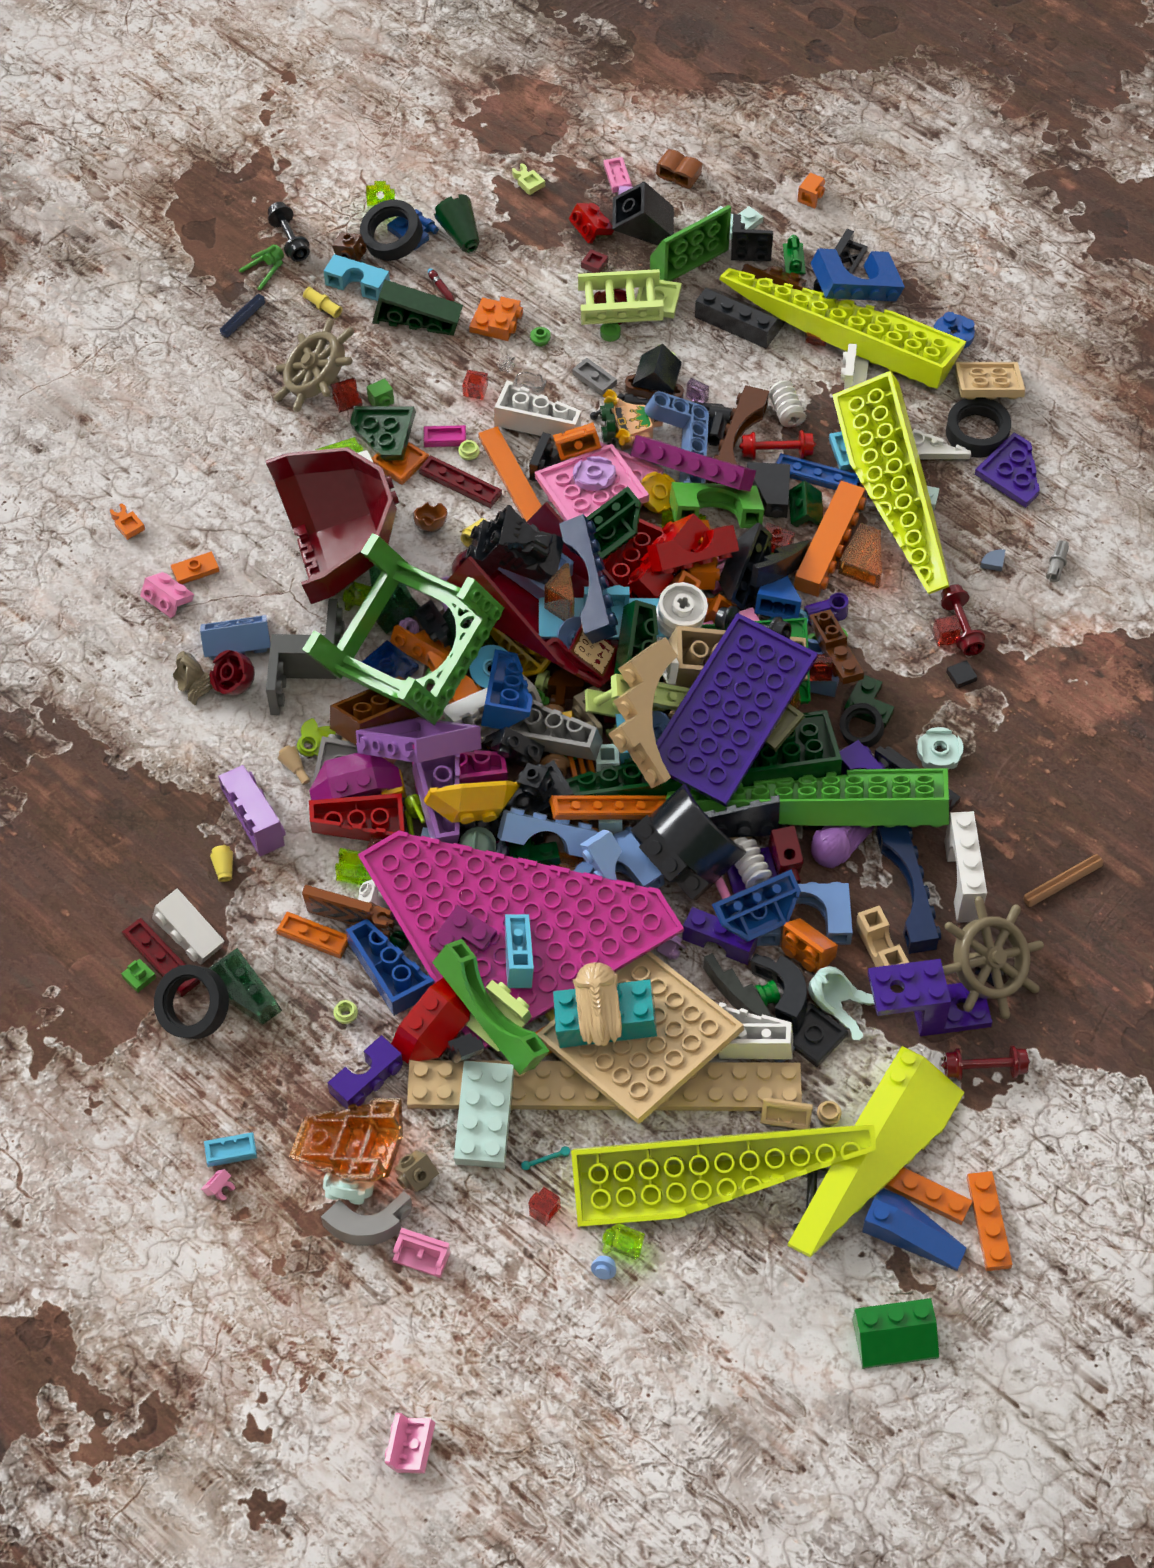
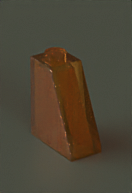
M860 523L840 559L839 574L875 588L880 587L882 576L881 530Z

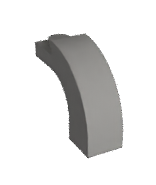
M403 1191L381 1212L374 1215H360L350 1210L342 1201L338 1200L321 1216L322 1224L328 1232L343 1242L358 1246L380 1244L400 1233V1219L403 1220L410 1214L412 1201L411 1197Z

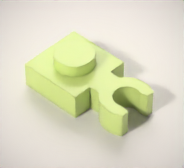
M520 164L521 171H517L515 168L512 169V176L517 179L518 185L527 194L531 195L545 187V180L534 170L528 172L525 164Z

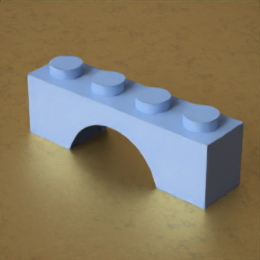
M511 807L510 811L503 810L497 837L502 841L524 845L532 835L541 831H551L559 835L566 853L583 857L581 854L583 849L580 844L598 832L592 829V825L588 823L578 822V825L569 824L570 820L547 819L546 814L534 812L533 816L524 814L525 810Z
M603 829L580 844L583 849L581 854L584 860L593 866L595 870L593 874L617 880L615 866L622 850L611 831Z

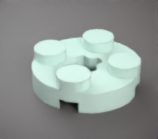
M943 727L927 730L926 734L919 738L917 744L918 758L926 769H954L957 767L963 753L961 738L959 736L956 737L952 734L951 730ZM937 746H941L942 749L946 750L938 752L935 749H937Z
M340 1170V1173L337 1175H332L333 1171L324 1176L323 1189L325 1190V1197L335 1200L340 1198L349 1200L353 1204H363L364 1199L373 1194L374 1181L373 1179L368 1181V1175L354 1170Z

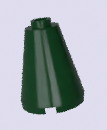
M458 194L459 198L455 199L450 196L436 206L434 217L462 251L473 252L477 249L480 240L472 202L464 194Z

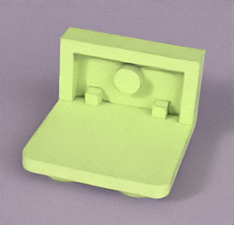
M491 980L486 986L488 995L495 1006L514 1024L523 1028L532 1018L528 1010L530 1006L522 998L518 997L515 999L511 996V990L502 982L497 984ZM471 1013L470 1021L466 1026L497 1052H501Z

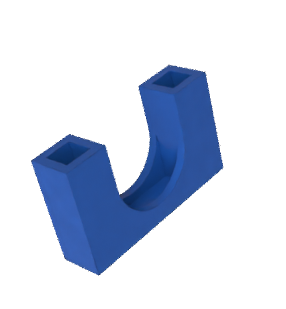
M818 248L811 261V266L827 299L897 301L905 288L889 252L871 251L863 265L869 279H861L848 272L843 266L836 249Z

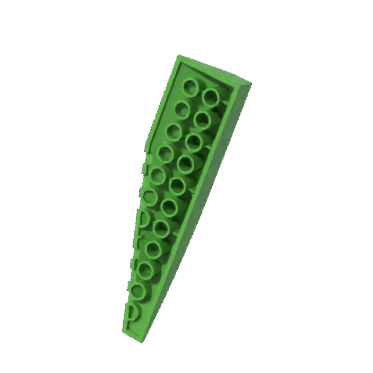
M948 768L847 770L846 775L836 776V772L826 773V777L815 778L813 775H804L796 781L792 777L754 781L753 786L743 787L741 783L727 807L692 789L690 791L692 797L704 812L711 810L721 812L727 809L728 806L736 805L737 808L750 805V801L760 800V802L771 800L772 796L779 795V824L861 826L864 828L879 825L885 827H895L896 825H907L909 827L931 825L933 827L949 825ZM675 791L667 792L666 800H667Z

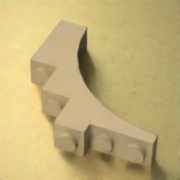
M666 637L651 644L618 668L623 679L630 687L629 690L613 701L625 722L608 733L620 753L629 752L632 760L636 763L651 788L671 778L662 762L656 745L652 716L654 695L660 677L667 666L678 657Z

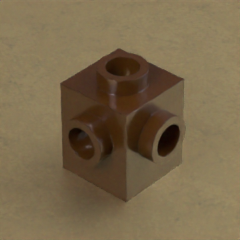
M340 232L332 244L335 255L358 262L367 250L361 234Z

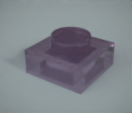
M691 378L687 382L686 397L694 402L706 403L709 399V386Z

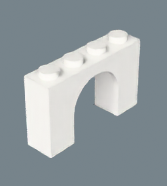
M974 811L950 813L944 843L947 862L956 861L957 889L954 898L957 923L971 922L978 919L974 903L975 898L980 896L984 899L985 903L987 896Z

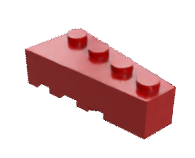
M402 793L309 800L312 833L378 843L397 831L405 832Z

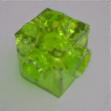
M374 181V185H366L367 206H375L380 202L395 199V189H391V185H386V181ZM380 191L384 193L382 199L378 198V192Z

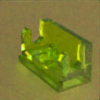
M339 849V863L335 864L336 881L362 885V883L372 879L358 856L361 853L360 851Z

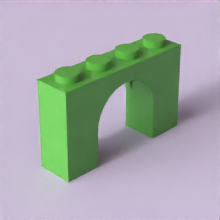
M672 482L669 502L674 521L691 514L699 517L700 508L718 507L735 514L740 528H751L756 523L762 524L764 507L757 486H752L750 492L723 484Z

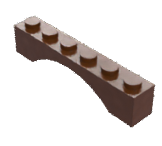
M745 385L743 392L738 393L736 400L737 408L732 409L730 416L732 421L730 424L727 423L724 436L726 437L720 440L718 447L719 455H715V459L738 465L734 456L735 445L747 429L763 420L769 402L768 390ZM706 479L708 484H719Z

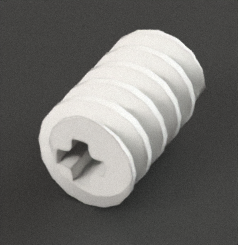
M783 380L774 384L769 391V397L781 425L791 428L802 424L806 420V414L803 412L804 409L798 399L799 397L796 394L793 383Z
M745 837L733 840L746 850V854L735 863L738 873L742 876V881L746 884V889L768 880L772 872L767 870L768 864L763 862L765 858L760 854V848L756 847V840H748Z

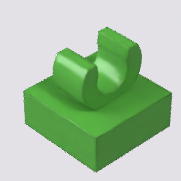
M141 959L133 961L121 973L122 978L137 993L156 979L155 973Z

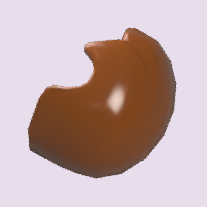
M428 502L413 512L415 525L421 530L428 532L440 530L447 519V508L442 503H437L436 506H430Z

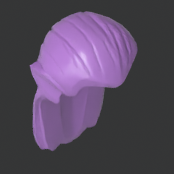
M824 826L821 830H817L813 836L811 845L812 856L819 865L835 868L851 856L861 842L873 831L875 826L868 828L861 826Z

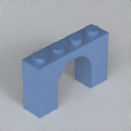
M631 833L626 837L623 836L616 840L622 853L617 859L615 872L626 874L636 885L658 889L665 884L664 875L639 848V842ZM581 862L573 871L593 874L595 870L591 864Z
M809 882L807 884H798L801 893L799 898H797L796 904H807L820 911L825 919L826 937L837 945L851 944L853 932L849 883L832 882L829 884H818L816 882ZM780 927L759 936L757 946H779L781 937Z

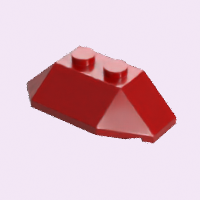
M443 977L427 989L399 1024L391 1044L402 1054V1060L409 1064V1060L426 1061L440 1058L447 1050L448 1041L454 1040L470 1021V1011Z

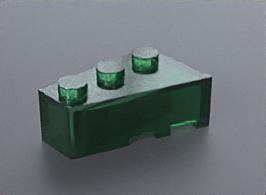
M238 948L209 967V969L215 971L223 979L228 990L229 1003L260 1024H265L282 1011Z

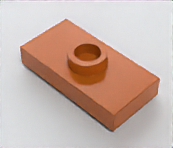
M212 551L171 565V570L179 584H185L220 572Z

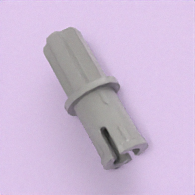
M1059 540L1054 554L1050 557V567L1046 574V578H1050V581L1057 582L1060 580L1063 566L1067 563L1066 556L1069 549L1067 541Z

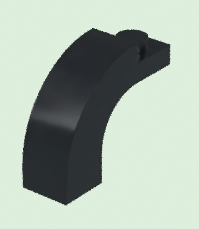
M755 953L751 959L752 974L768 981L773 980L784 992L775 1007L776 1018L791 1022L792 1028L798 1030L805 1018L808 1005L806 982L802 972L791 960L782 955L775 962L770 957Z

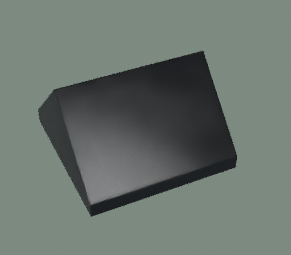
M663 343L641 355L633 387L674 394L682 362Z

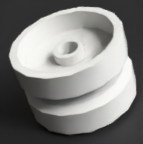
M685 582L667 586L661 593L656 608L659 631L669 638L677 626L702 628L708 609L707 598L704 593L696 586Z

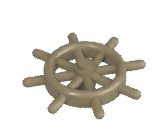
M328 318L322 332L313 333L308 337H305L303 333L298 334L299 344L288 357L286 364L276 366L277 372H283L285 386L274 395V400L279 402L291 392L297 396L293 410L299 412L305 399L314 397L321 392L325 397L330 396L331 392L328 386L331 388L337 387L340 383V377L337 375L341 367L351 365L353 362L351 357H345L343 343L354 334V329L349 327L336 337L331 334L334 320Z
M978 896L974 900L978 919L971 921L963 929H960L952 922L945 923L946 931L957 939L953 953L954 963L942 967L944 975L957 973L963 986L970 992L963 1006L966 1012H970L973 1009L978 997L997 999L1001 1017L1008 1019L1010 1017V1010L1006 997L1014 994L1021 986H1024L1032 993L1039 992V986L1030 980L1027 975L1030 968V952L1043 949L1044 943L1040 940L1027 943L1023 933L1015 925L1021 911L1019 905L1015 904L1012 906L1006 919L996 916L988 917L984 899ZM990 927L1000 931L995 942H993ZM980 930L982 933L984 945H982L980 942L974 939L975 935ZM1008 938L1012 945V948L1003 949V946ZM970 948L973 949L975 953H969ZM1015 957L1014 967L1006 962L1008 958ZM979 966L981 971L976 978L971 968ZM1000 970L1010 976L1004 985ZM990 973L995 989L985 986Z

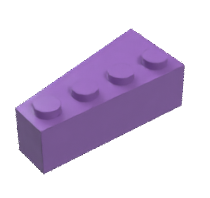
M460 754L420 763L414 762L412 769L430 838L439 839L442 842L451 844L458 843L459 822H450L426 805L424 798L430 788H442L459 784Z

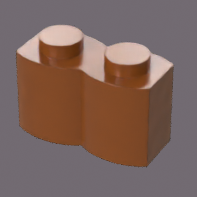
M667 149L656 166L657 176L666 181H674L677 185L688 189L692 188L702 174V163L698 159L684 156L679 151Z

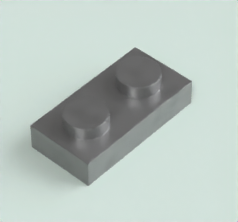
M588 358L572 369L575 377L601 396L608 389H612L617 385L615 377Z

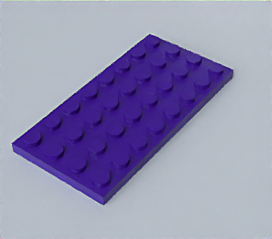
M737 613L656 742L662 762L671 779L681 784H687L690 789L727 807L816 661L818 653Z

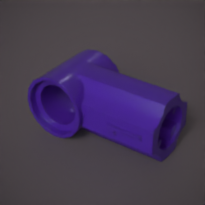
M838 592L832 594L827 600L804 606V611L808 615V624L811 625L809 615L830 609L837 621L844 620L848 615L849 600L844 593Z

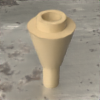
M288 745L282 748L277 759L292 773L296 774L302 785L309 783L310 779L303 770L304 767L297 747Z

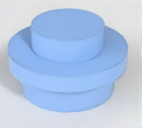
M608 1256L597 1257L591 1265L592 1273L600 1279H611L617 1271L615 1261Z

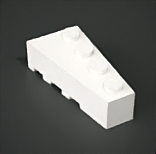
M507 380L494 407V426L538 436L545 432L551 434V438L554 439L553 435L564 434L565 431L581 426V411L559 401L551 402L547 396L542 394L539 396L530 393V389L523 386L517 388L513 386V382Z
M523 675L524 680H527V689L529 694L532 695V701L542 702L536 686ZM488 687L448 704L443 711L447 721L480 726L481 743L487 735L500 730L481 726Z

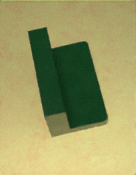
M803 481L789 490L791 524L797 528L810 520L819 526L823 519L822 492L808 482Z

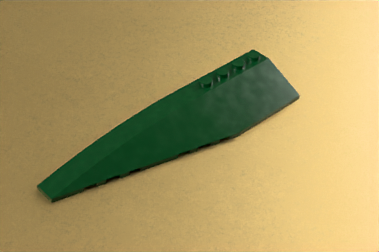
M827 710L803 713L804 719L776 752L764 744L741 782L743 787L753 786L754 781L792 777L796 781L804 775H813L815 778L826 777V773L836 772V776L841 775L842 758ZM632 758L625 759L623 764L614 767L612 764L604 766L601 771L596 773L589 771L566 779L574 795L667 796V792L677 791L683 785L670 778L666 782L651 788Z

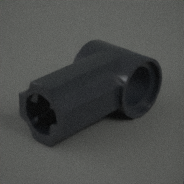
M717 405L710 406L707 440L710 445L717 446L720 440L724 439L725 427L731 421L732 408Z

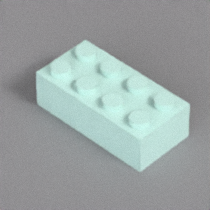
M464 1061L454 1151L455 1165L505 1169L514 1080L513 1064Z

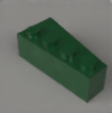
M384 280L372 323L388 322L389 326L393 327L401 324L409 326V329L412 330L426 328L428 332L454 336L463 305L397 284L396 282Z
M634 600L623 607L614 674H621L618 668L651 644L657 642L658 625L655 605Z

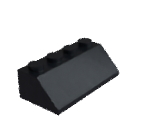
M705 288L695 301V318L767 349L786 323L766 310L715 288Z

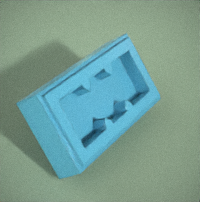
M253 1132L204 1141L208 1167L257 1158Z

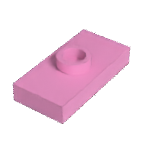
M623 157L603 160L612 193L618 192L619 186L632 187Z

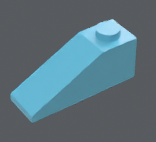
M505 914L507 987L532 988L534 966L529 914Z

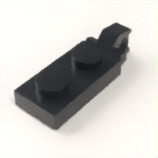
M429 600L413 611L431 640L434 642L440 640L444 648L452 644L447 636L451 631L450 627L432 600Z

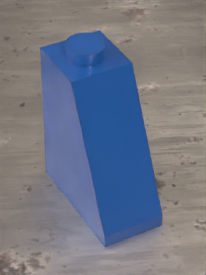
M788 576L759 588L755 614L782 617V619L799 618L802 600Z

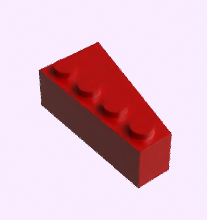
M691 514L675 522H668L662 528V535L655 539L652 544L676 540L683 549L693 552L700 546L698 541L703 538L704 531L710 529L695 514ZM646 553L641 559L642 564L631 573L630 576L632 578L627 586L639 598H658L674 578L672 574L681 568L680 566L675 567V572L664 575L661 574V571L652 572L649 555Z

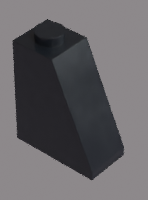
M747 462V468L756 470L752 486H757L764 507L765 517L787 518L790 464Z

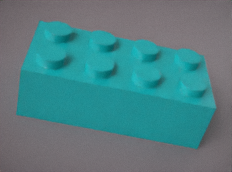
M651 980L617 983L622 1032L621 1037L617 1038L616 1041L656 1037L657 1027ZM575 989L553 991L555 1029L559 1047L591 1045L583 1041L580 1033Z

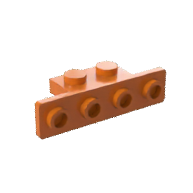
M399 625L394 626L389 642L393 647L426 666L428 665L425 662V657L428 652L432 651L446 660L454 645V642L451 640L452 644L444 648L440 640L436 642L431 640L425 630L414 634Z

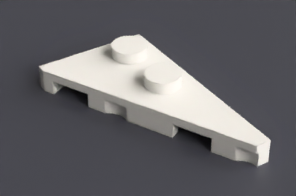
M917 429L912 431L920 459H970L971 451L965 449V447L959 445L952 447L944 444V440L924 434Z

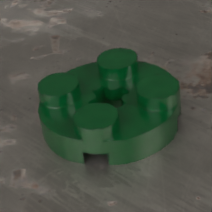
M606 402L604 406H600V418L602 422H605V427H601V437L603 443L616 445L614 439L616 438L615 414L610 409L614 408L613 402Z

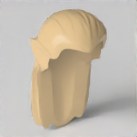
M593 962L586 964L579 970L576 978L573 979L576 991L579 1029L584 1042L588 1044L594 1042L598 1047L601 1045L606 1046L610 1039L616 1042L617 1038L621 1037L622 1032L617 991V973L604 963Z

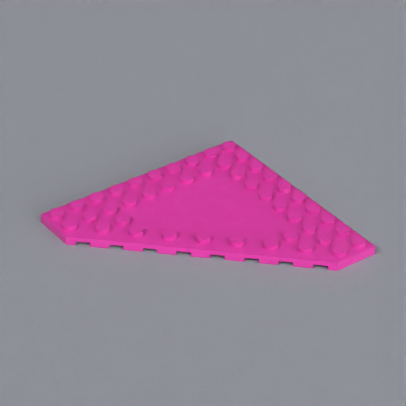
M403 831L393 833L358 854L414 951L435 983L443 978L432 963L440 952L430 946L429 943L457 905L497 931V934L484 952L463 940L477 958L478 970L485 989L491 980L497 984L502 982L507 986L505 914H529L534 966L532 988H509L511 996L515 999L518 997L522 998L530 1006L528 1010L532 1018L525 1026L554 1009L553 991L575 989L573 979L576 978L579 970L584 965L593 962L604 963L616 972L684 931L682 924L661 891L653 887H642L635 883L603 878V876L571 871L568 868L555 865H544L537 863V861L519 857L513 858L497 852L473 849L470 846L457 843H446L439 839L415 836ZM467 1026L463 1028L462 1031L465 1035L471 1033L473 1037L476 1036L478 1040L481 1039ZM481 1039L485 1049L489 1048L490 1045Z

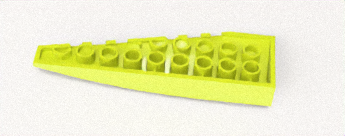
M902 1046L855 1124H874L876 1150L831 1165L787 1246L808 1257L814 1255L832 1237V1234L839 1228H842L854 1213H858L870 1198H873L906 1164L908 1165L914 1159V1156L920 1150L925 1149L930 1144V1141L944 1130L962 1099L964 1091L924 1056Z

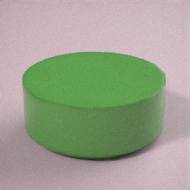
M604 323L600 328V336L608 342L616 341L621 336V327L618 323Z

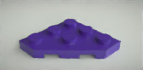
M1015 432L975 469L974 475L1025 508L1039 496L1040 488L1039 483H1037V472L1032 456L1031 442Z

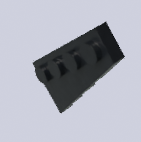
M779 795L772 796L769 801L760 802V800L750 801V805L737 808L736 805H732L721 812L711 810L704 813L729 838L770 836L772 830L779 829L780 799Z

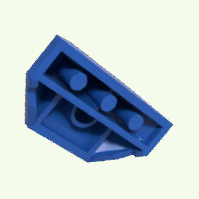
M789 870L715 902L712 906L721 926L748 942L789 922L801 890L792 870Z

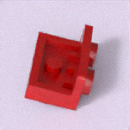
M577 203L569 217L570 222L587 243H592L596 235H612L614 232L610 220L602 214L599 207L594 203Z

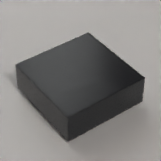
M967 660L947 668L946 673L957 689L977 681V675Z

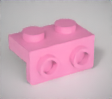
M164 572L146 577L140 594L143 599L170 618L175 616L178 606L192 602L194 594L184 585L179 584Z
M396 1413L394 1422L391 1425L389 1445L385 1452V1464L397 1473H425L436 1422L431 1418H407L402 1413Z

